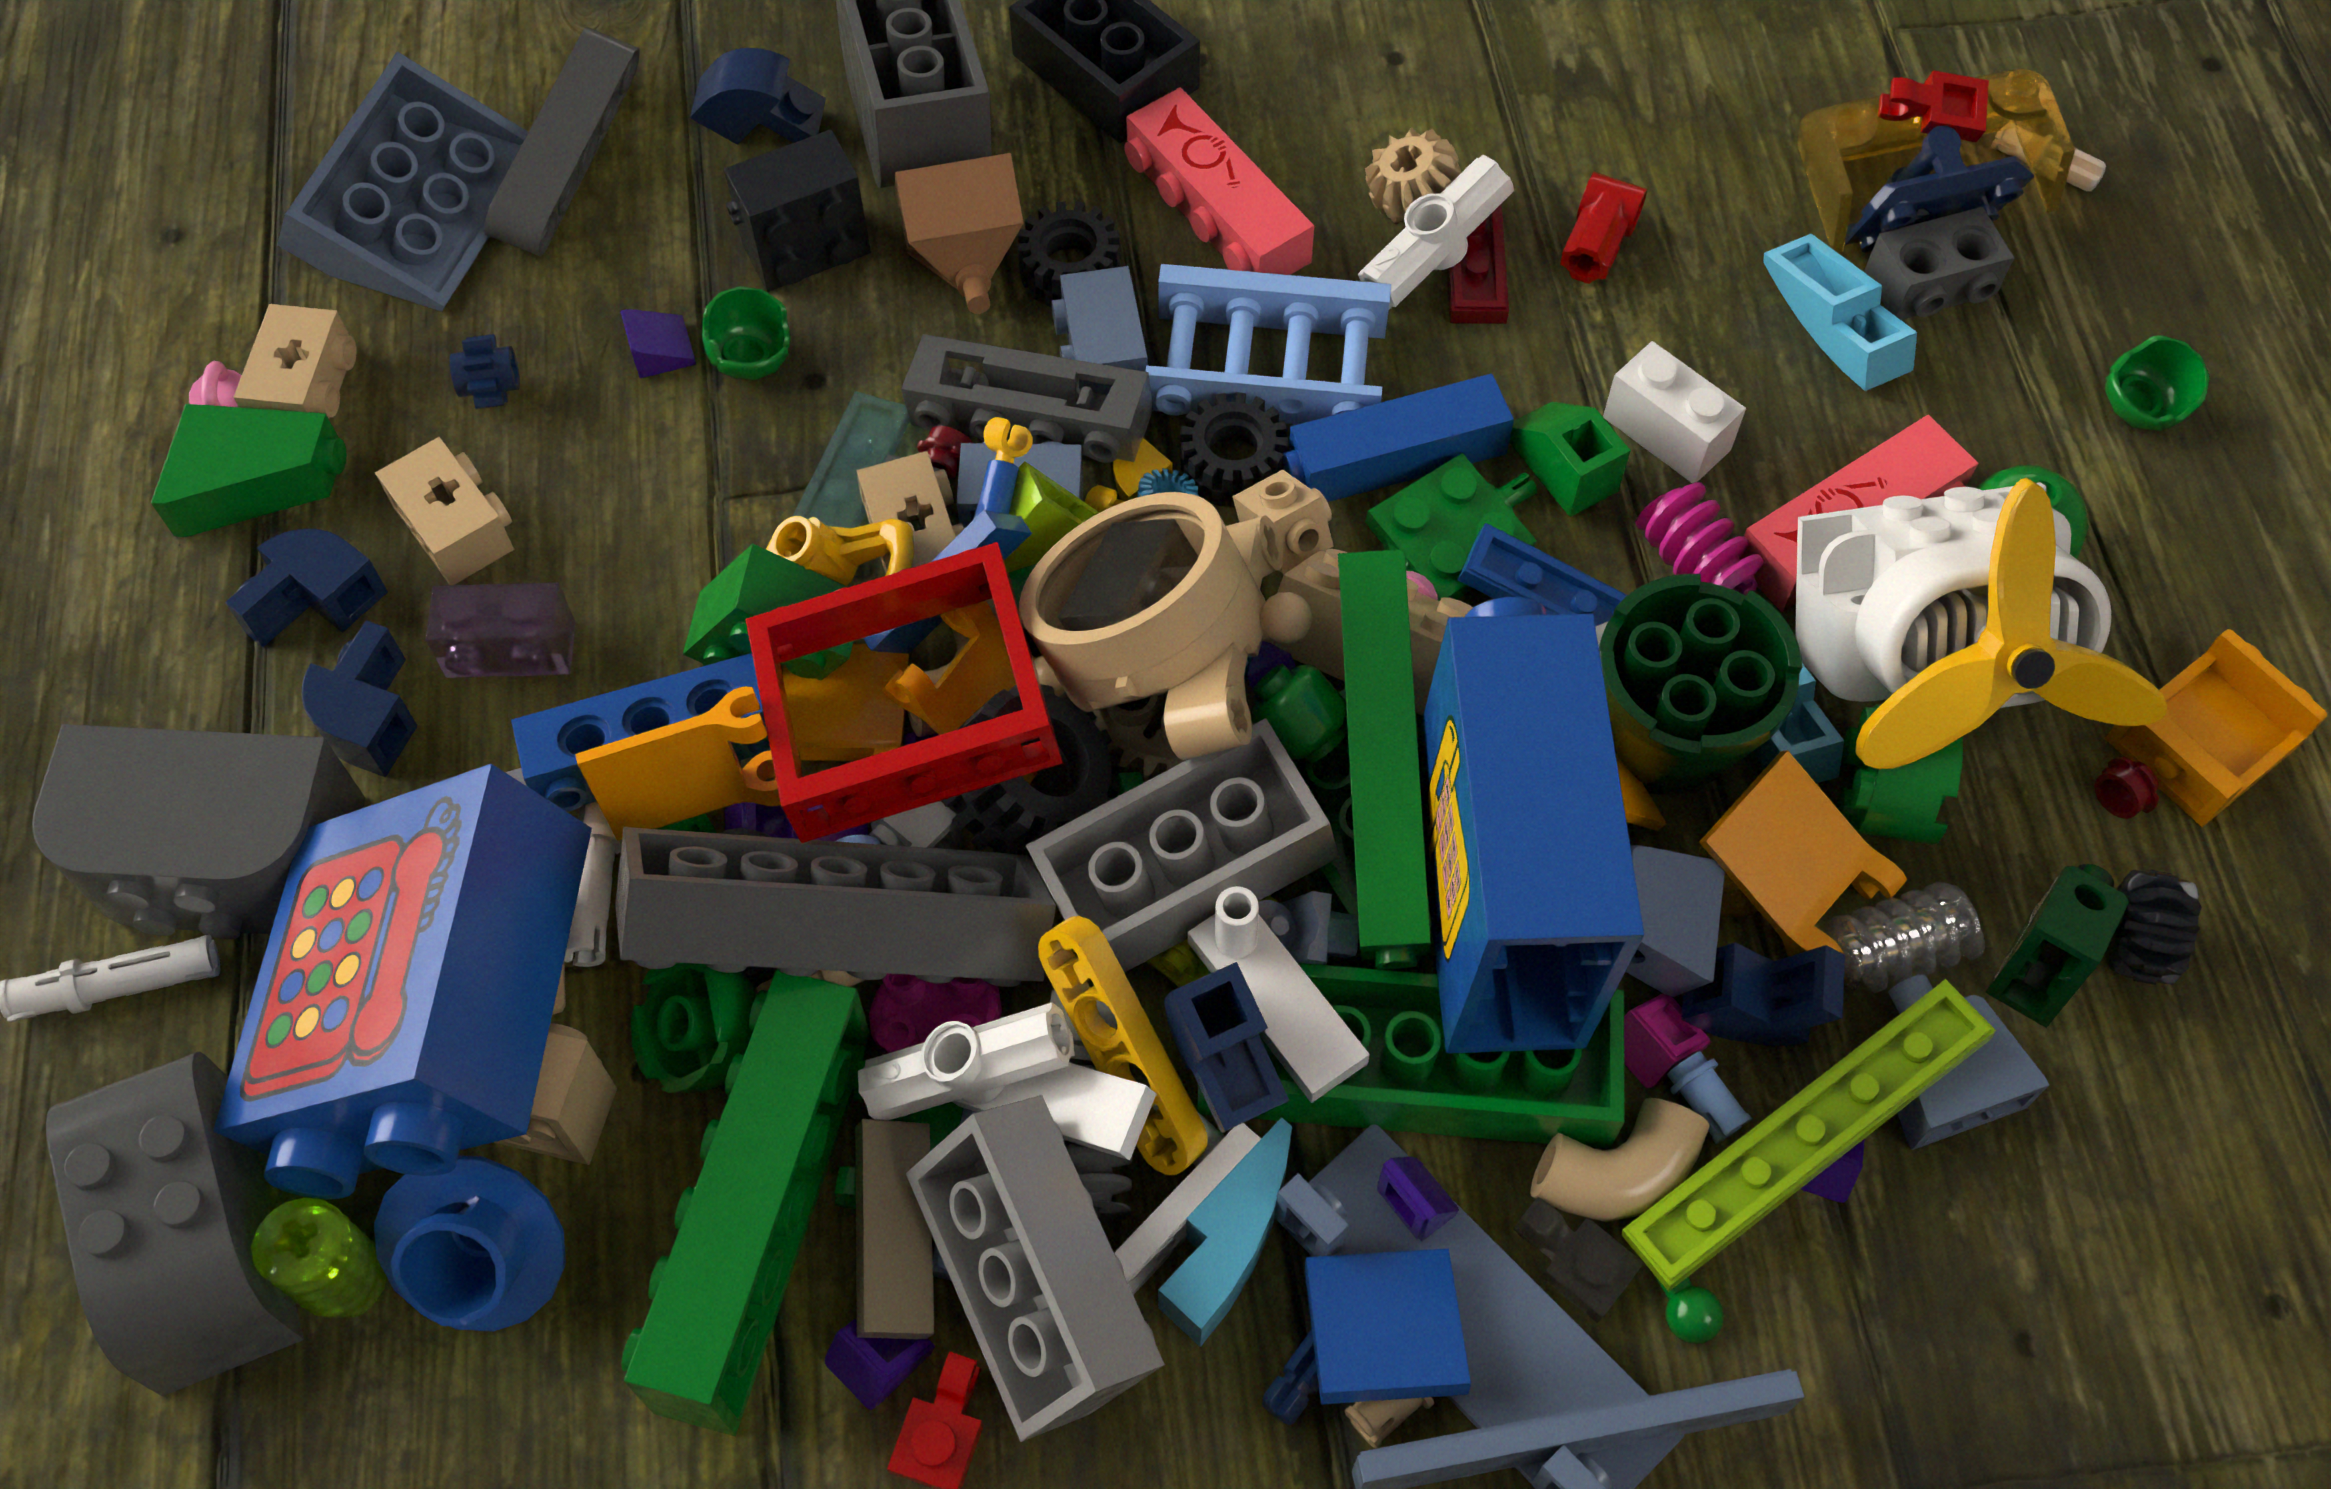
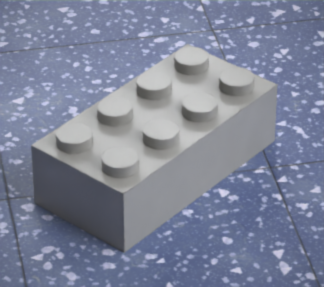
M1266 718L1252 725V737L1249 744L1190 758L1026 845L1064 920L1072 916H1081L1096 924L1105 935L1124 973L1188 939V931L1216 913V900L1225 889L1234 886L1247 888L1254 893L1259 901L1339 858L1330 822Z
M1042 1095L973 1113L906 1173L1020 1442L1088 1416L1165 1365L1156 1347L1153 1332L1144 1320L1126 1281L1122 1264L1113 1252L1095 1213L1092 1198L1083 1186L1065 1147L1062 1132L1053 1120Z

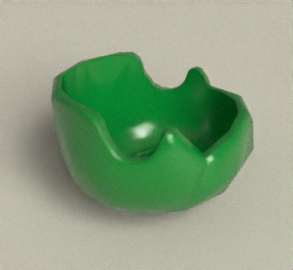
M738 286L719 292L706 306L703 314L702 340L711 364L717 367L719 372L733 379L754 381L776 373L789 355L788 349L791 342L787 310L783 303L763 289Z
M2163 335L2152 336L2140 345L2125 352L2109 368V375L2106 377L2105 392L2114 413L2132 428L2162 431L2182 422L2203 404L2207 396L2210 375L2203 357L2185 341Z

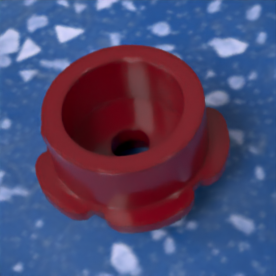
M939 425L931 428L925 441L920 440L918 442L917 450L919 453L928 451L932 466L941 470L944 469L948 479H952L956 476L957 472L959 473L961 443L973 442L962 432Z
M2126 757L2113 758L2108 762V768H2105L2095 781L2094 788L2099 802L2109 813L2116 817L2129 819L2140 811L2150 813L2159 803V796L2155 793L2158 789L2157 777L2142 762L2132 761Z

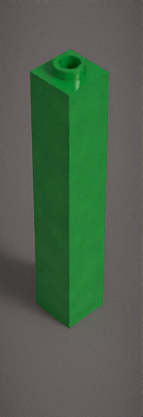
M1405 549L1338 553L1361 961L1375 960V967L1378 969H1407L1417 966V958L1430 957V928Z

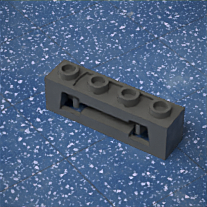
M926 334L922 335L901 388L910 423L913 426H919L927 431H930L934 426H947L965 435L975 436L984 441V430L988 421L994 417H1001L1010 421L1007 442L1010 438L1012 427L1019 425L1026 427L1033 437L1032 444L1053 441L1069 445H1081L1082 456H1088L1104 463L1113 462L1116 459L1130 462L1135 461L1153 411L1149 372ZM948 358L982 363L985 374L975 372L976 369L966 366L965 370L951 368ZM1077 380L1111 385L1112 387L1108 394L1094 393L1091 387L1085 386L1081 390L1077 389Z

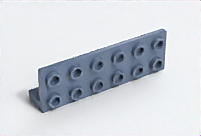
M1369 1126L1308 1183L1298 1173L1278 1191L1274 1218L1312 1257L1449 1248L1471 1386L1468 1395L1447 1397L1478 1429L1649 1396L1458 1205L1459 1211L1454 1218L1423 1241L1416 1239L1377 1191V1184L1383 1164L1391 1158L1409 1157L1379 1126ZM1684 1434L1585 1454L1579 1453L1578 1455H1574L1563 1445L1548 1461L1515 1468L1536 1489H1634L1684 1437Z

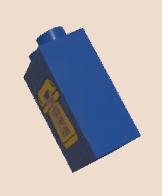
M1523 597L1497 598L1475 606L1465 617H1448L1417 737L1426 879L1446 1053L1586 1048L1644 936L1594 615H1547L1546 608L1535 600Z

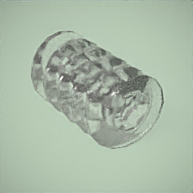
M1944 882L1933 883L1925 887L1923 891H1909L1901 895L1900 899H1885L1877 903L1876 907H1861L1855 910L1852 916L1846 914L1835 916L1829 920L1825 928V933L1838 943L1845 954L1844 986L1852 991L1858 989L1860 978L1869 990L1878 993L1887 988V974L1892 981L1898 984L1911 978L1912 968L1916 973L1927 976L1935 972L1936 960L1940 965L1948 969L1959 964L1961 954L1970 960H1974L1983 956L1985 949L1984 935L1975 908L1964 891L1957 885Z

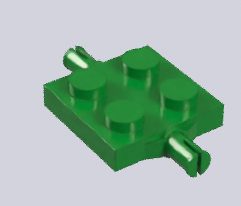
M1461 453L1368 510L1365 523L1383 544L1384 550L1405 549L1406 571H1414L1425 576L1433 584L1438 601L1444 597L1457 600L1474 589L1458 581V578L1478 532L1485 523L1533 547L1535 546L1537 540L1516 517L1513 507L1536 495L1537 486L1533 479L1528 482L1530 475L1524 472L1499 489L1495 488L1494 485L1488 483L1466 456Z

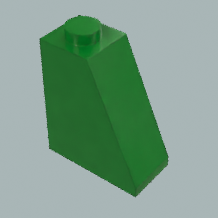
M185 404L151 504L173 536L188 537L330 497L336 475L341 474L345 468L347 458L346 446L344 441L338 437L326 413Z

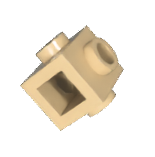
M1283 469L1232 496L1239 522L1266 515L1274 523L1282 545L1283 564L1281 569L1278 570L1282 574L1290 571L1318 551L1324 552L1333 547L1328 521L1332 518V513L1327 500L1318 489H1310Z

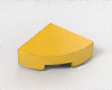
M1142 438L1134 462L1121 459L1113 461L1117 493L1122 501L1137 498L1139 480L1143 478L1145 473L1148 472L1153 475L1152 470L1157 469L1162 474V468L1168 469V473L1173 474V463L1144 438Z

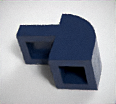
M740 48L718 57L699 79L690 119L737 145L758 123L795 143L819 133L826 98L787 76L790 63L789 58L765 49Z
M297 529L276 535L257 547L267 566L256 576L246 580L238 591L225 603L245 633L260 646L264 647L309 607L343 633L386 595L388 591L370 559L343 538L320 529Z
M366 620L355 638L348 641L341 649L337 665L333 671L313 663L309 665L302 683V702L308 717L340 759L353 766L386 778L418 725L400 695L387 691L406 659L388 628Z
M1736 942L1719 947L1716 950L1713 982L1683 993L1681 1020L1710 1034L1728 1040L1765 1046H1789L1808 1043L1810 1027L1843 1018L1845 954L1825 945L1773 961Z
M1237 962L1177 988L1166 996V1016L1186 1070H1192L1221 1133L1290 1101L1259 1037V1034L1268 1029Z

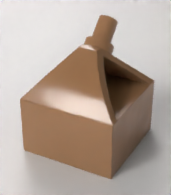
M1011 153L895 172L894 186L907 254L957 289L966 298L967 307L970 312L974 314L986 312L990 307L988 291L991 287V278L1023 225Z

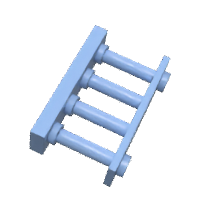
M1161 264L1158 282L1159 319L1173 320L1167 367L1146 365L1145 372H1149L1153 411H1160L1168 415L1188 414L1190 410L1197 413V404L1202 400L1207 399L1211 406H1215V395L1225 393L1227 402H1235L1236 392L1246 393V403L1250 405L1256 396L1265 400L1264 413L1274 406L1279 412V422L1285 421V423L1301 424L1381 403L1382 387L1364 385L1368 337L1385 339L1391 284ZM1196 322L1230 325L1225 372L1190 369ZM1253 327L1288 330L1283 378L1248 375ZM1311 332L1345 335L1341 383L1306 380Z

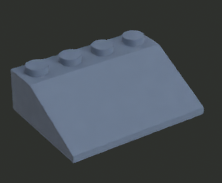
M397 51L285 213L277 246L329 276L442 312L489 239V236L485 235L484 232L488 210L528 131Z

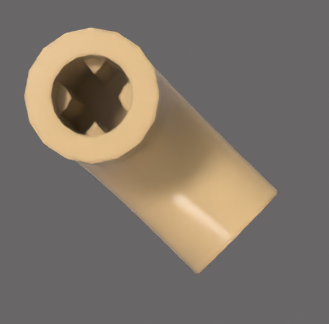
M1646 1098L1642 1103L1631 1135L1624 1144L1616 1149L1605 1151L1594 1149L1558 1133L1547 1145L1538 1163L1532 1180L1531 1197L1564 1212L1604 1222L1640 1216L1685 1181L1700 1155L1710 1124L1708 1120L1689 1108L1663 1099Z

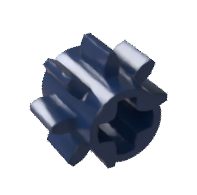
M495 334L468 337L466 340H462L464 352L450 354V372L457 396H473L475 409L504 406V403L508 402L506 391L519 390L520 388L519 368L512 346L497 348Z

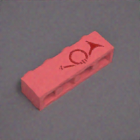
M1181 87L1127 116V142L1124 148L1128 161L1137 172H1144L1158 187L1161 197L1170 207L1176 206L1190 221L1195 234L1201 241H1209L1223 256L1229 270L1291 275L1312 262L1313 223Z
M1928 414L1748 527L1744 536L1748 540L1749 546L1739 559L1742 560L1753 554L1761 556L1764 563L1753 576L1758 584L1757 587L1781 612H1784L1796 604L1798 517L1883 505V501L1886 498L1893 496H1913L1919 499L1944 496V492L1948 489L1967 487L1979 463Z

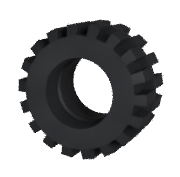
M1041 684L1063 761L1062 764L1036 771L1043 782L1046 794L1036 790L1022 776L943 800L945 807H954L957 815L952 821L959 831L966 827L974 835L970 842L977 848L982 850L988 845L993 848V852L1026 854L1029 855L1032 862L1034 860L1026 847L1027 844L1110 801L1118 793L1120 780L1112 775L1114 771L1120 768L1117 754L1109 753L1107 745L1112 742V739L1107 730L1100 731L1093 722L1098 717L1092 711L1086 712L1078 708L1070 700L1066 692L1058 697L1054 693L1053 686ZM1017 685L1009 691L1003 689L995 694L958 729L1023 710ZM1040 738L1033 739L1021 744L1022 746H1025L1031 743H1035L1040 741Z

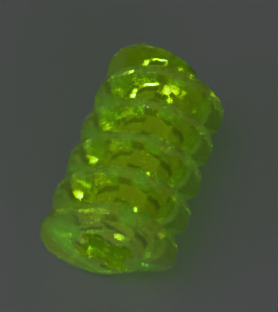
M300 1198L285 1202L270 1212L256 1229L251 1249L253 1264L261 1276L280 1289L282 1293L289 1296L304 1310L317 1317H359L376 1303L384 1290L387 1276L377 1259L376 1243L369 1239L337 1207L322 1199Z

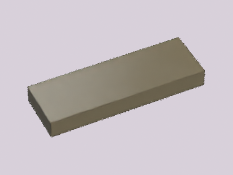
M862 1119L855 1126L857 1338L927 1339L934 1334L932 1234L906 1175L914 1165L930 1152V1123Z

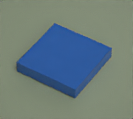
M1449 1248L1306 1257L1305 1276L1321 1404L1469 1394L1471 1379Z

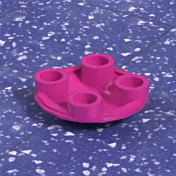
M887 973L882 978L883 984L876 991L869 1012L871 1036L882 1054L885 1055L924 1043L927 1036L936 1027L946 1022L959 1021L970 1027H975L1000 1019L1002 1006L999 988L996 985L987 983L982 978L955 977L953 981L948 983H931L923 981L915 975Z

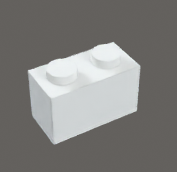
M1651 341L1614 375L1603 418L1688 481L1695 483L1731 451L1746 408L1658 344Z

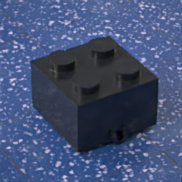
M831 129L724 168L732 200L725 203L728 214L734 226L738 225L742 245L767 292L785 285L798 283L804 278L838 265L848 264L859 257L871 253L858 176Z

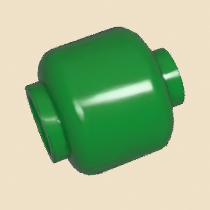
M1279 664L1266 673L1253 688L1259 697L1250 711L1252 725L1266 718L1292 761L1303 758L1307 763L1318 761L1332 751L1348 732V728L1344 725L1347 718L1346 700L1314 665H1300L1289 671L1284 664Z

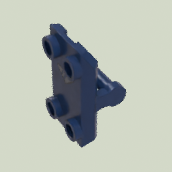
M1937 126L1924 138L1922 150L1908 166L1897 169L1889 177L1887 183L1862 209L1863 217L1858 222L1849 224L1842 232L1844 246L1859 242L1861 251L1869 253L1873 251L1880 233L1980 207L1985 209L1991 221L1994 222L1999 218L1998 211L2007 203L2023 195V188L2034 178V174L2016 156L1965 166L1959 152L1961 138L1957 131L1949 126Z

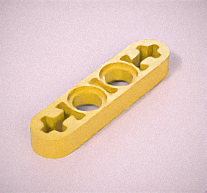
M1081 916L1069 917L1041 936L1038 944V953L1042 967L1097 1071L1136 1082L1129 1069V1063H1132L1139 1067L1147 1077L1150 1089L1157 1094L1136 1145L1147 1163L1155 1170L1166 1175H1177L1204 1154L1208 1146V1135L1204 1124L1105 935L1091 920ZM1089 979H1091L1094 984L1092 987H1090L1087 983ZM1097 1000L1106 1004L1112 1011L1117 1021V1029L1108 1025L1101 1017L1097 1009ZM1157 1105L1159 1109L1155 1111L1153 1106Z

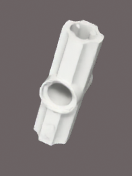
M1484 154L1480 158H1476L1440 194H1427L1410 204L1404 216L1406 227L1358 273L1362 282L1391 284L1389 309L1396 307L1433 270L1448 269L1463 259L1468 249L1467 237L1515 191L1511 178L1504 173L1496 161Z
M1052 1002L975 1027H970L959 1021L946 1022L936 1027L927 1036L924 1043L866 1060L865 1067L858 1070L859 1094L865 1101L869 1116L875 1120L885 1121L958 1099L973 1105L986 1104L995 1099L1007 1084L1069 1066V1059L1075 1056L1073 1034L1068 1028L1063 1011Z

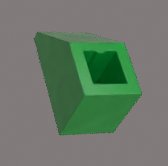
M1550 402L1514 420L1509 443L1569 517L1619 492L1631 452L1595 407Z

